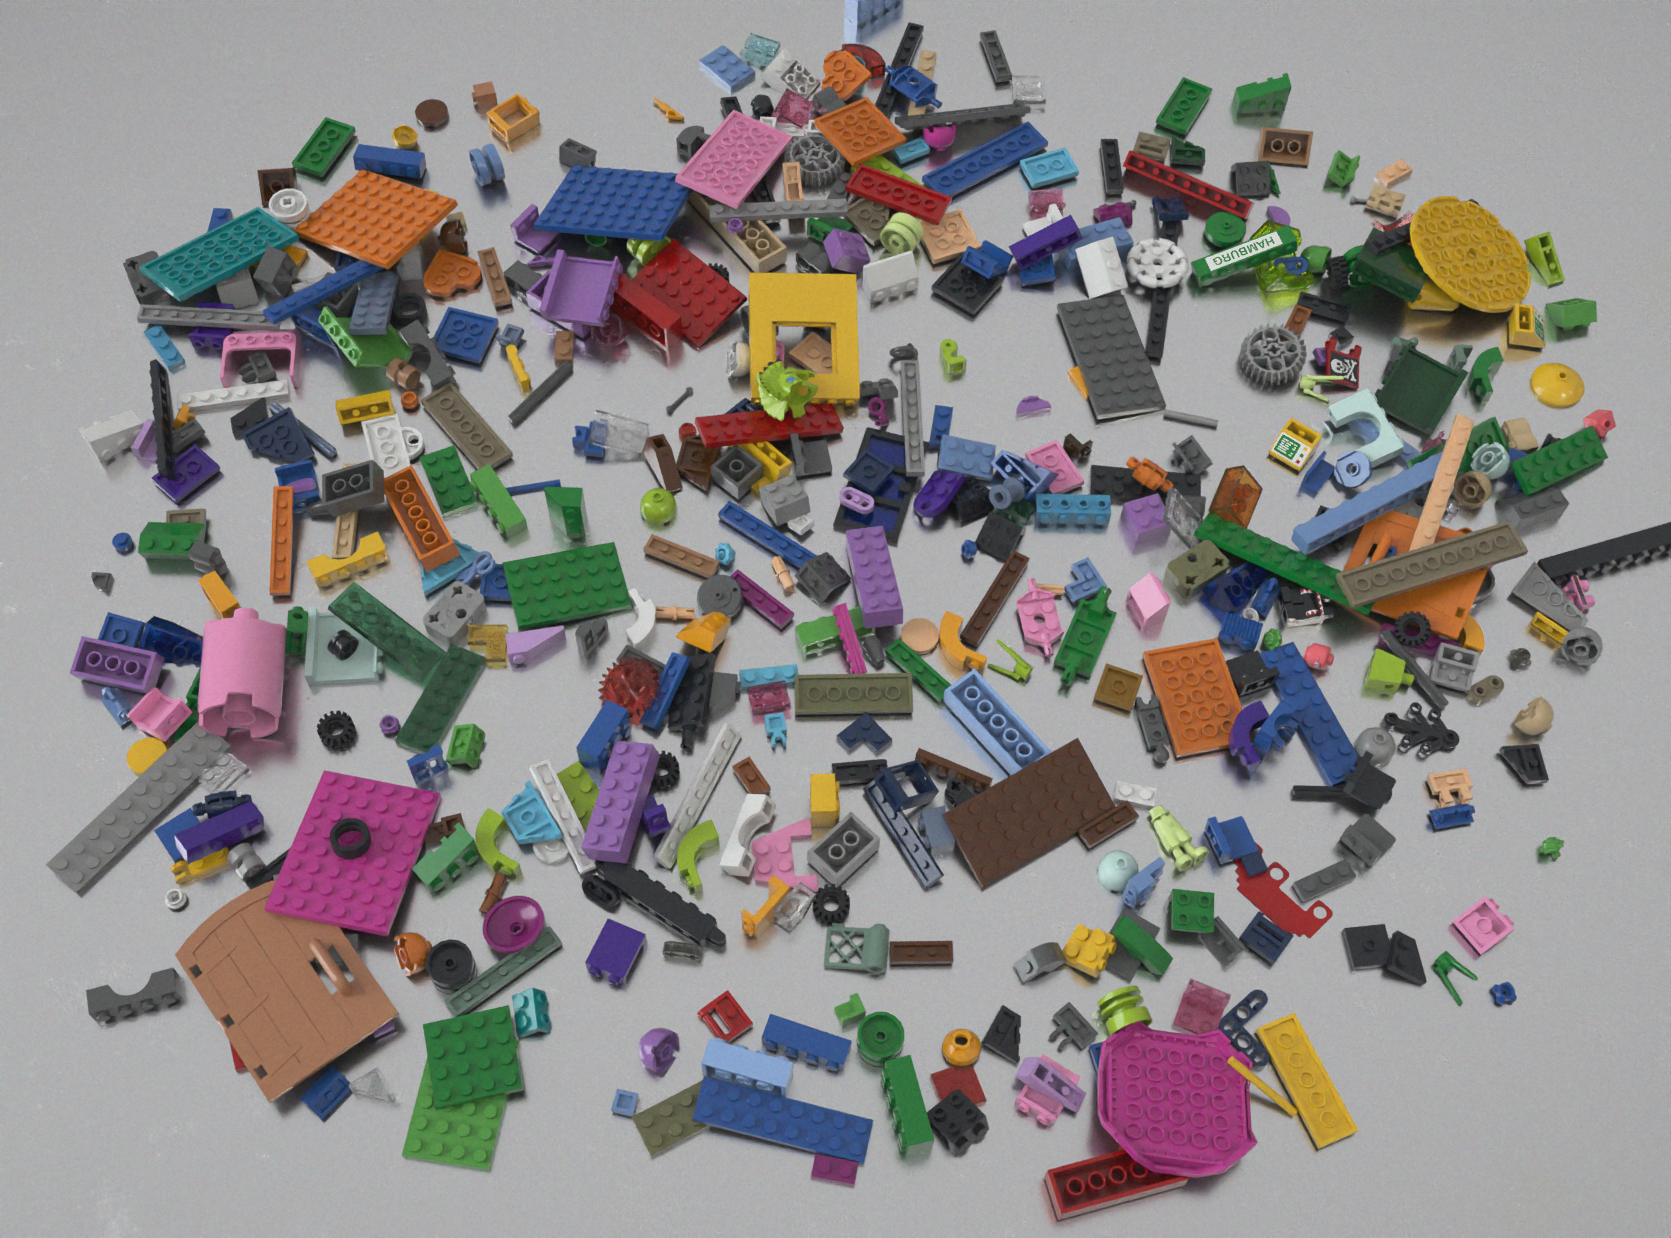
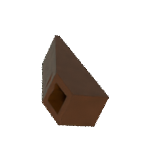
M664 434L647 437L643 453L663 489L670 492L682 490L683 486L673 451Z

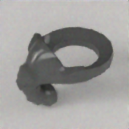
M908 343L907 346L891 349L890 355L893 357L911 355L912 357L908 360H917L918 351L911 343Z

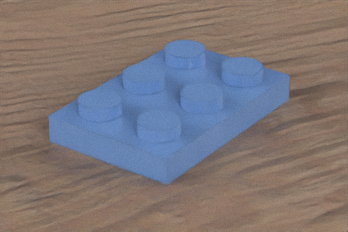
M724 45L699 60V65L730 91H733L755 76V70Z
M943 434L937 471L959 473L966 477L991 481L994 467L990 463L995 459L996 445Z

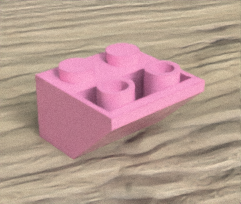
M1150 572L1133 585L1127 595V600L1144 629L1164 622L1171 600L1169 595L1162 589L1160 579L1156 578L1153 572Z

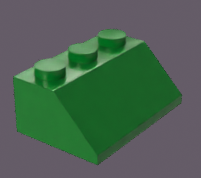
M544 487L550 521L567 537H586L588 518L583 488Z
M148 522L140 534L138 553L145 559L191 560L189 550L196 540L204 543L206 524Z

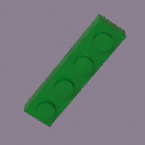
M898 638L885 650V654L906 673H912V678L941 703L945 689L950 687L951 684Z

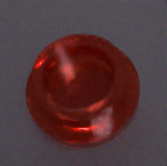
M691 423L682 424L678 431L682 439L687 436H696L697 434L696 427Z

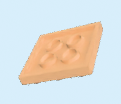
M962 209L944 214L938 225L925 220L919 221L924 230V237L921 241L933 264L957 258L961 253L964 255L968 246L976 250L981 248Z

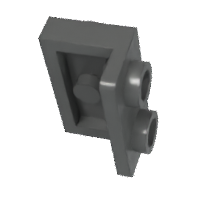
M1193 435L1178 445L1175 442L1172 444L1175 448L1172 452L1178 460L1182 458L1185 462L1182 465L1188 473L1200 474L1213 465Z

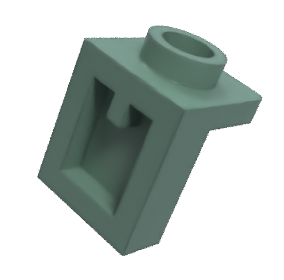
M1455 345L1450 354L1453 370L1461 372L1473 350L1472 345Z

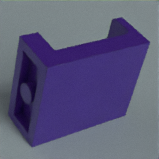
M198 302L197 308L235 310L233 304ZM196 326L194 333H189V338L193 347L223 349L224 339L233 333L234 328Z
M608 918L585 961L588 972L596 977L604 976L612 984L618 985L620 983L625 985L626 976L640 948H644L647 942L646 934Z

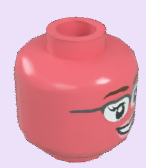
M1313 643L1311 646H1307L1304 661H1306L1308 667L1325 670L1328 665L1332 666L1334 655L1331 654L1332 651L1329 646Z

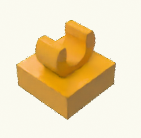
M182 405L174 420L173 427L179 429L182 424L184 426L188 423L187 419L192 420L196 418V415L193 413H188L189 406Z

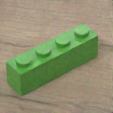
M490 464L470 473L471 482L469 484L472 490L479 493L478 498L483 506L486 505L488 507V514L492 520L496 519L498 522L496 525L501 533H505L507 538H510L528 528L526 518Z
M860 606L848 610L857 638L875 633V628L865 629ZM833 615L828 617L822 616L817 620L802 622L795 626V636L802 654L843 643L839 636L840 630L836 627V617Z

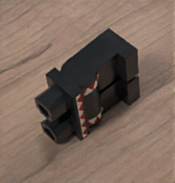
M1287 586L1280 588L1277 597L1285 628L1315 623L1322 624L1324 619L1333 618V606L1323 605V602H1329L1330 598L1307 587L1289 589Z

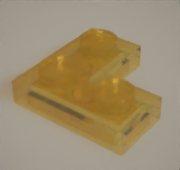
M468 625L467 643L468 645H486V662H506L507 644L505 634H508V625Z

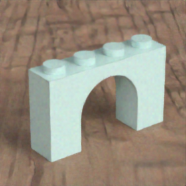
M1368 388L1328 406L1327 414L1335 428L1356 419H1365L1376 425L1379 430V437L1374 442L1355 450L1365 454L1370 459L1372 468L1402 454L1403 440L1401 437H1397L1394 425L1388 422L1384 409L1379 407L1375 394L1371 393Z

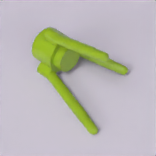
M997 639L996 642L1017 661L1013 668L1015 673L990 663L988 667L1010 675L1017 680L1020 678L1025 680L1034 667L1024 661L1011 647L1008 648L1001 640Z

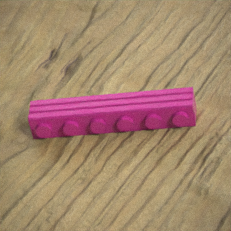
M843 603L834 606L832 614L836 617V627L840 630L839 636L844 643L843 649L847 652L846 659L851 665L850 672L851 674L867 673L847 605Z

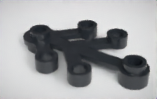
M1417 702L1412 703L1408 711L1415 717L1419 725L1400 719L1396 713H1387L1382 719V725L1388 730H1394L1398 726L1417 733L1413 736H1403L1400 744L1405 749H1409L1413 744L1429 737L1437 739L1432 743L1427 741L1422 743L1420 752L1424 755H1429L1433 750L1442 746L1447 749L1454 748L1460 740L1455 731L1447 729L1440 719L1441 712L1435 708L1431 709L1428 713V719L1434 722L1439 731L1432 729L1421 713L1422 706ZM1404 740H1408L1410 744H1406Z

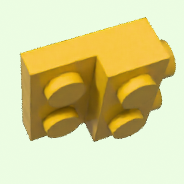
M1078 924L1062 950L1067 960L1065 964L1097 978L1098 974L1104 971L1109 955L1114 954L1117 943L1115 936L1098 928L1092 930Z

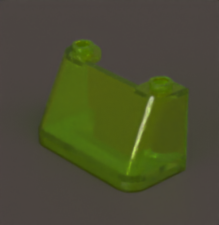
M1267 220L1250 239L1287 225ZM1290 227L1297 239L1298 248L1302 242L1300 230ZM1293 252L1282 257H1296V254ZM1275 260L1254 267L1259 287L1265 292L1308 289L1315 283L1311 272H1304L1298 275L1287 271L1283 263L1279 264V266L1273 265ZM1297 263L1296 268L1300 269L1299 264Z

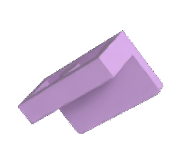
M146 419L131 449L136 458L157 463L154 420Z

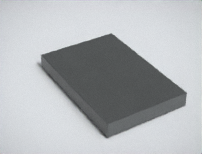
M1123 908L1109 934L1115 936L1112 931L1122 916L1131 919L1154 939L1161 928ZM1115 936L1117 947L1114 954L1109 955L1106 968L1132 981L1142 961L1134 959Z

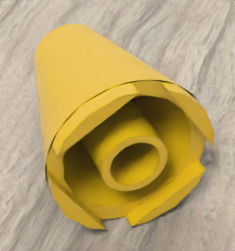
M1427 278L1413 303L1408 301L1407 305L1412 310L1452 312L1458 308L1460 302L1454 301L1452 297Z

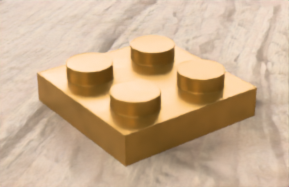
M1106 663L1094 699L1131 711L1143 676Z

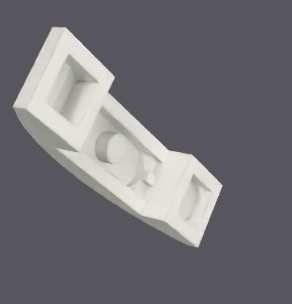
M760 117V122L793 136L792 140H797L798 136L804 137V133L807 136L810 133L816 135L817 132L819 135H823L814 125V120H809V124L777 122L776 117Z

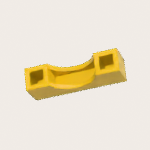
M377 531L361 538L358 550L348 558L337 560L322 554L306 562L317 587L320 588L328 586L339 579L347 578L358 571H364L375 564L383 563L389 559V555Z

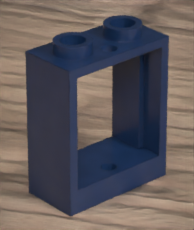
M919 760L884 768L874 780L895 813L928 804L939 792ZM909 776L920 794L908 797L897 779Z

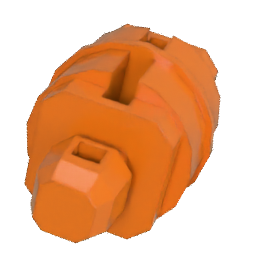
M1132 456L1127 460L1126 465L1130 469L1135 470L1132 476L1149 489L1155 491L1158 487H1161V490L1169 492L1174 486L1171 481L1165 479L1168 473L1159 467L1157 463L1155 464L1145 457L1141 462Z

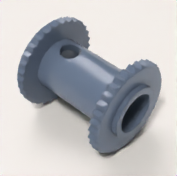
M1009 477L1005 479L1003 485L996 484L991 488L989 498L992 505L996 508L1006 509L1010 506L1011 502L1022 500L1025 488L1019 479Z

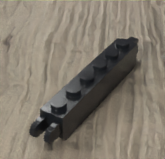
M595 861L594 864L604 875L605 881L616 887L621 896L697 946L703 947L710 943L716 946V948H724L726 935L718 929L716 919L712 915L702 913L692 902H685L677 892L672 891L671 893L665 889L666 887L660 881L656 880L654 882L643 870L639 869L637 871L629 861L627 863Z

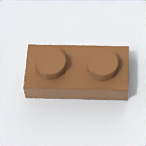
M556 331L555 364H563L565 361L573 364L574 331Z

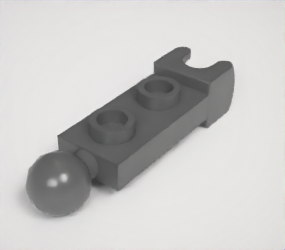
M1152 694L1149 704H1146L1141 697H1137L1135 709L1142 725L1148 749H1156L1154 759L1159 763H1165L1169 759V752L1163 747H1168L1169 741L1159 712L1157 698Z

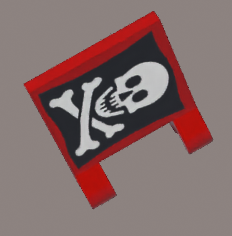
M1330 337V341L1325 342V348L1327 349L1326 376H1344V379L1328 381L1357 390L1359 388V358L1362 347L1355 345L1354 349H1350L1349 354H1345L1335 350L1337 339Z

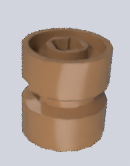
M395 358L388 365L386 376L405 389L411 390L419 382L421 372L401 358Z

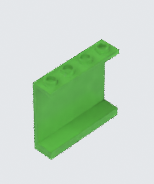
M324 306L318 322L355 367L388 366L395 358H401L407 363L409 362L413 351L390 323L387 334L350 335L349 327L352 318H336L331 310Z

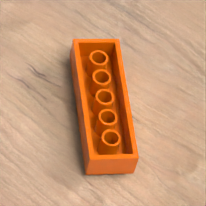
M410 465L384 478V494L424 570L428 572L460 556L452 537L413 466Z

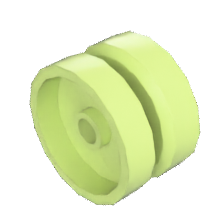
M900 212L895 213L880 233V240L883 246L894 255L908 251L913 252L924 237V230L919 221L909 214Z

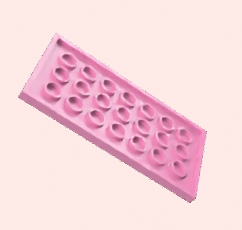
M733 110L676 175L675 182L737 209L792 141L793 136Z

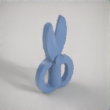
M483 551L477 554L473 560V565L462 571L456 577V581L462 580V583L468 585L476 575L489 574L495 567V560L492 558L491 553Z

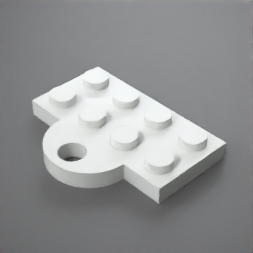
M397 413L361 422L370 460H374L384 470V478L410 466V460L418 457L424 449V440L421 433L412 427H401ZM413 439L419 440L416 444H410V441Z

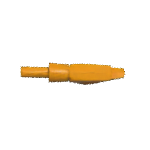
M656 98L653 99V102L666 112L668 119H685L666 103L660 102Z

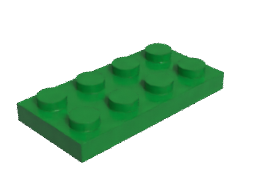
M1183 77L1158 115L1156 124L1186 135L1210 97L1212 88Z
M325 117L292 161V166L323 177L355 134V127Z
M455 445L419 457L443 518L479 506Z

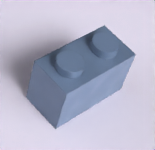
M945 805L921 810L920 818H918L920 831L923 830L925 835L923 843L929 849L931 855L952 851L955 847V839L941 815L946 812Z

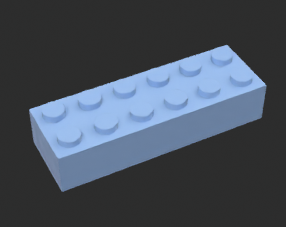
M975 669L945 689L944 703L1010 775L1052 752Z

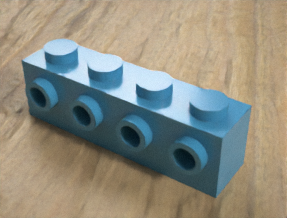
M1036 494L1034 501L1035 522L1044 524H1109L1111 517L1110 495Z

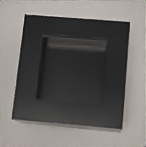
M1340 326L1328 335L1329 339L1330 337L1337 339L1336 346L1339 349L1352 342L1354 338L1343 326Z

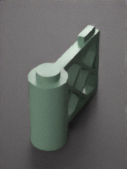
M832 923V926L827 927L824 968L867 970L872 973L886 972L890 930L884 924H874L870 928L845 927V923ZM832 933H841L845 937L837 945L831 940ZM855 934H864V940L856 946L851 938ZM848 941L854 949L845 955L839 948ZM836 950L843 957L837 963L829 962L830 955ZM858 952L862 956L861 964L852 963L848 958Z

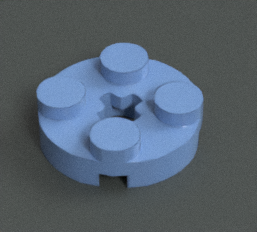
M1347 451L1340 455L1337 459L1336 467H1334V475L1337 481L1350 488L1362 486L1372 476L1370 459L1365 454L1357 451ZM1351 465L1357 467L1355 473L1349 472Z

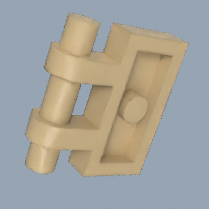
M1374 184L1365 206L1372 208L1371 210L1384 212L1387 216L1393 215L1398 217L1406 195Z

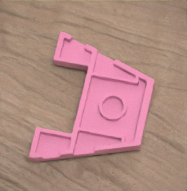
M810 818L803 819L751 841L752 855L756 858L753 865L755 883L768 885L769 879L775 875L794 891L801 892L802 890L811 892V894L818 892L817 874L795 876L791 840L812 838Z

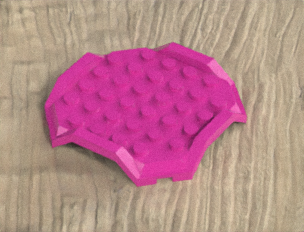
M1140 1021L1123 1027L1118 1033L1111 1035L1101 1046L1098 1067V1116L1101 1125L1136 1162L1152 1172L1194 1178L1224 1173L1258 1143L1251 1126L1250 1081L1230 1066L1227 1061L1233 1056L1251 1072L1253 1062L1242 1051L1238 1052L1230 1045L1231 1040L1220 1030L1189 1035L1153 1030Z

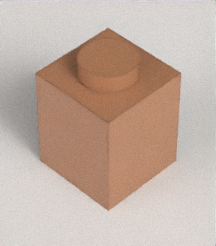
M492 81L473 85L474 92L471 95L473 102H477L478 109L498 105Z

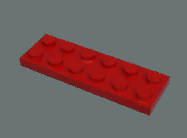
M861 163L847 183L845 190L936 225L940 223L952 202V197Z

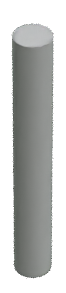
M1166 409L1164 412L1165 417L1213 427L1218 426L1219 420Z

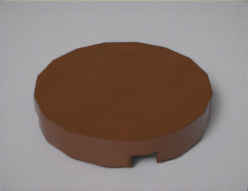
M425 100L416 107V119L419 124L425 127H438L447 121L448 108L440 100Z

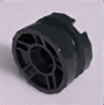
M345 629L337 632L338 635L330 639L327 647L328 651L341 661L352 656L359 645L358 639L355 636H351V633Z

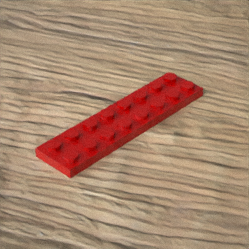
M832 403L805 405V414L797 418H793L792 410L788 408L786 413H784V420L782 421L769 416L764 410L695 418V425L705 448L790 439V434L798 433L799 438L843 433L844 429Z

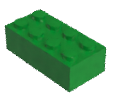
M911 1055L885 1061L884 1069H882L881 1081L883 1088L888 1089L886 1099L889 1109H893L894 1117H892L894 1129L895 1131L899 1130L898 1144L900 1151L905 1152L906 1158L931 1152L934 1137Z

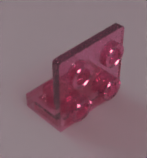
M786 88L771 117H776L778 120L784 118L799 128H803L814 107L812 102Z
M1190 978L1173 1024L1195 1034L1215 1031L1218 1029L1219 1022L1231 995Z

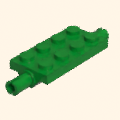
M1101 586L1096 599L1089 602L1081 599L1053 663L1065 668L1060 678L1063 684H1065L1068 678L1066 685H1072L1076 673L1089 678L1117 614V612L1111 611L1106 604L1112 592L1110 588H1107L1104 593L1106 587Z

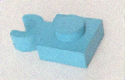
M784 712L764 715L767 736L773 735L771 738L772 747L776 748L775 741L781 740L783 746H786L784 734L787 733Z

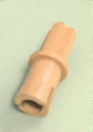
M780 556L773 557L771 563L777 573L776 577L780 579L786 592L792 591L796 584L792 580L790 570L786 568Z

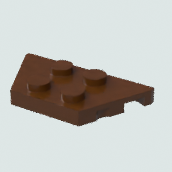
M700 434L684 437L676 463L679 474L703 490L708 491L711 481V466L716 462L720 447L705 448Z

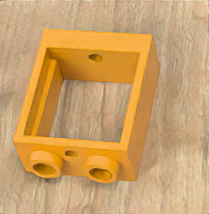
M518 93L486 112L488 124L507 142H511L540 124L538 109L529 104L528 100ZM517 110H521L526 115L525 118L512 126L503 120Z
M216 571L205 574L201 579L197 580L207 600L220 618H233L234 611L241 607Z

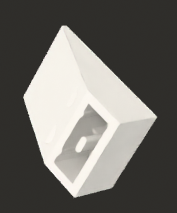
M786 48L780 52L760 75L771 88L802 103L821 82Z

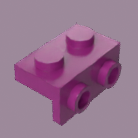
M1117 202L1111 206L1101 205L1099 208L1093 209V214L1099 220V223L1120 217L1125 227L1133 224L1132 208L1124 202Z

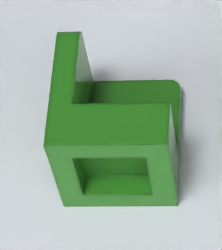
M858 992L850 995L848 1002L834 1008L842 1028L860 1021L866 1016V1010Z

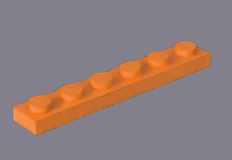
M293 486L273 487L269 588L271 596L290 595L294 506Z

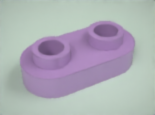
M845 487L839 493L841 504L861 514H868L874 509V499L855 488Z

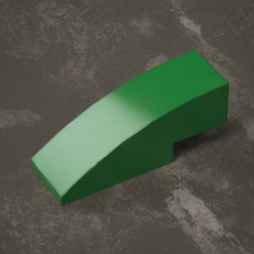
M1122 916L1112 931L1132 957L1141 960L1151 973L1159 975L1165 973L1173 960L1172 956L1139 925L1128 917Z

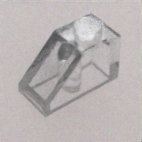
M800 882L774 909V924L791 934L803 921L817 893Z

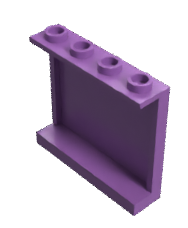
M557 249L539 308L543 319L604 327L605 321L609 318L610 305L614 301V291L618 288V277L622 274L623 270L618 256H615L613 262L570 257L566 255L564 250Z

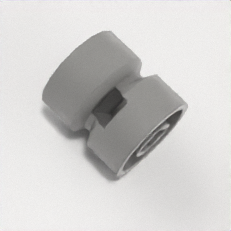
M249 843L237 845L228 853L226 858L243 882H246L266 867Z

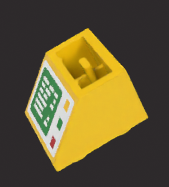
M1515 303L1509 315V344L1537 348L1546 347L1545 319L1534 306Z
M1291 417L1280 431L1268 453L1300 472L1318 448L1323 435Z

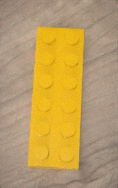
M1295 1012L1257 1028L1256 1033L1268 1052L1317 1148H1323L1359 1131Z

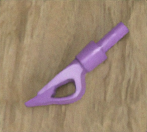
M538 255L528 262L527 265L531 268L553 265L555 257L544 258Z

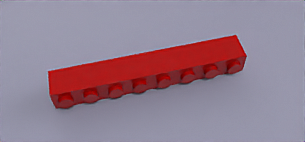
M1129 150L1123 167L1244 219H1248L1255 204Z

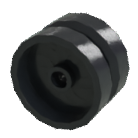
M448 939L441 941L433 946L427 955L425 963L427 973L435 987L444 993L454 994L476 977L477 967L472 952L466 944L459 940Z

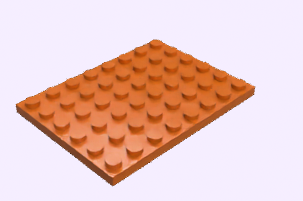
M361 170L351 180L347 181L341 189L336 191L333 196L323 202L316 211L312 212L305 221L299 223L293 231L300 238L382 268L390 269L454 210L458 204L455 199L367 170Z

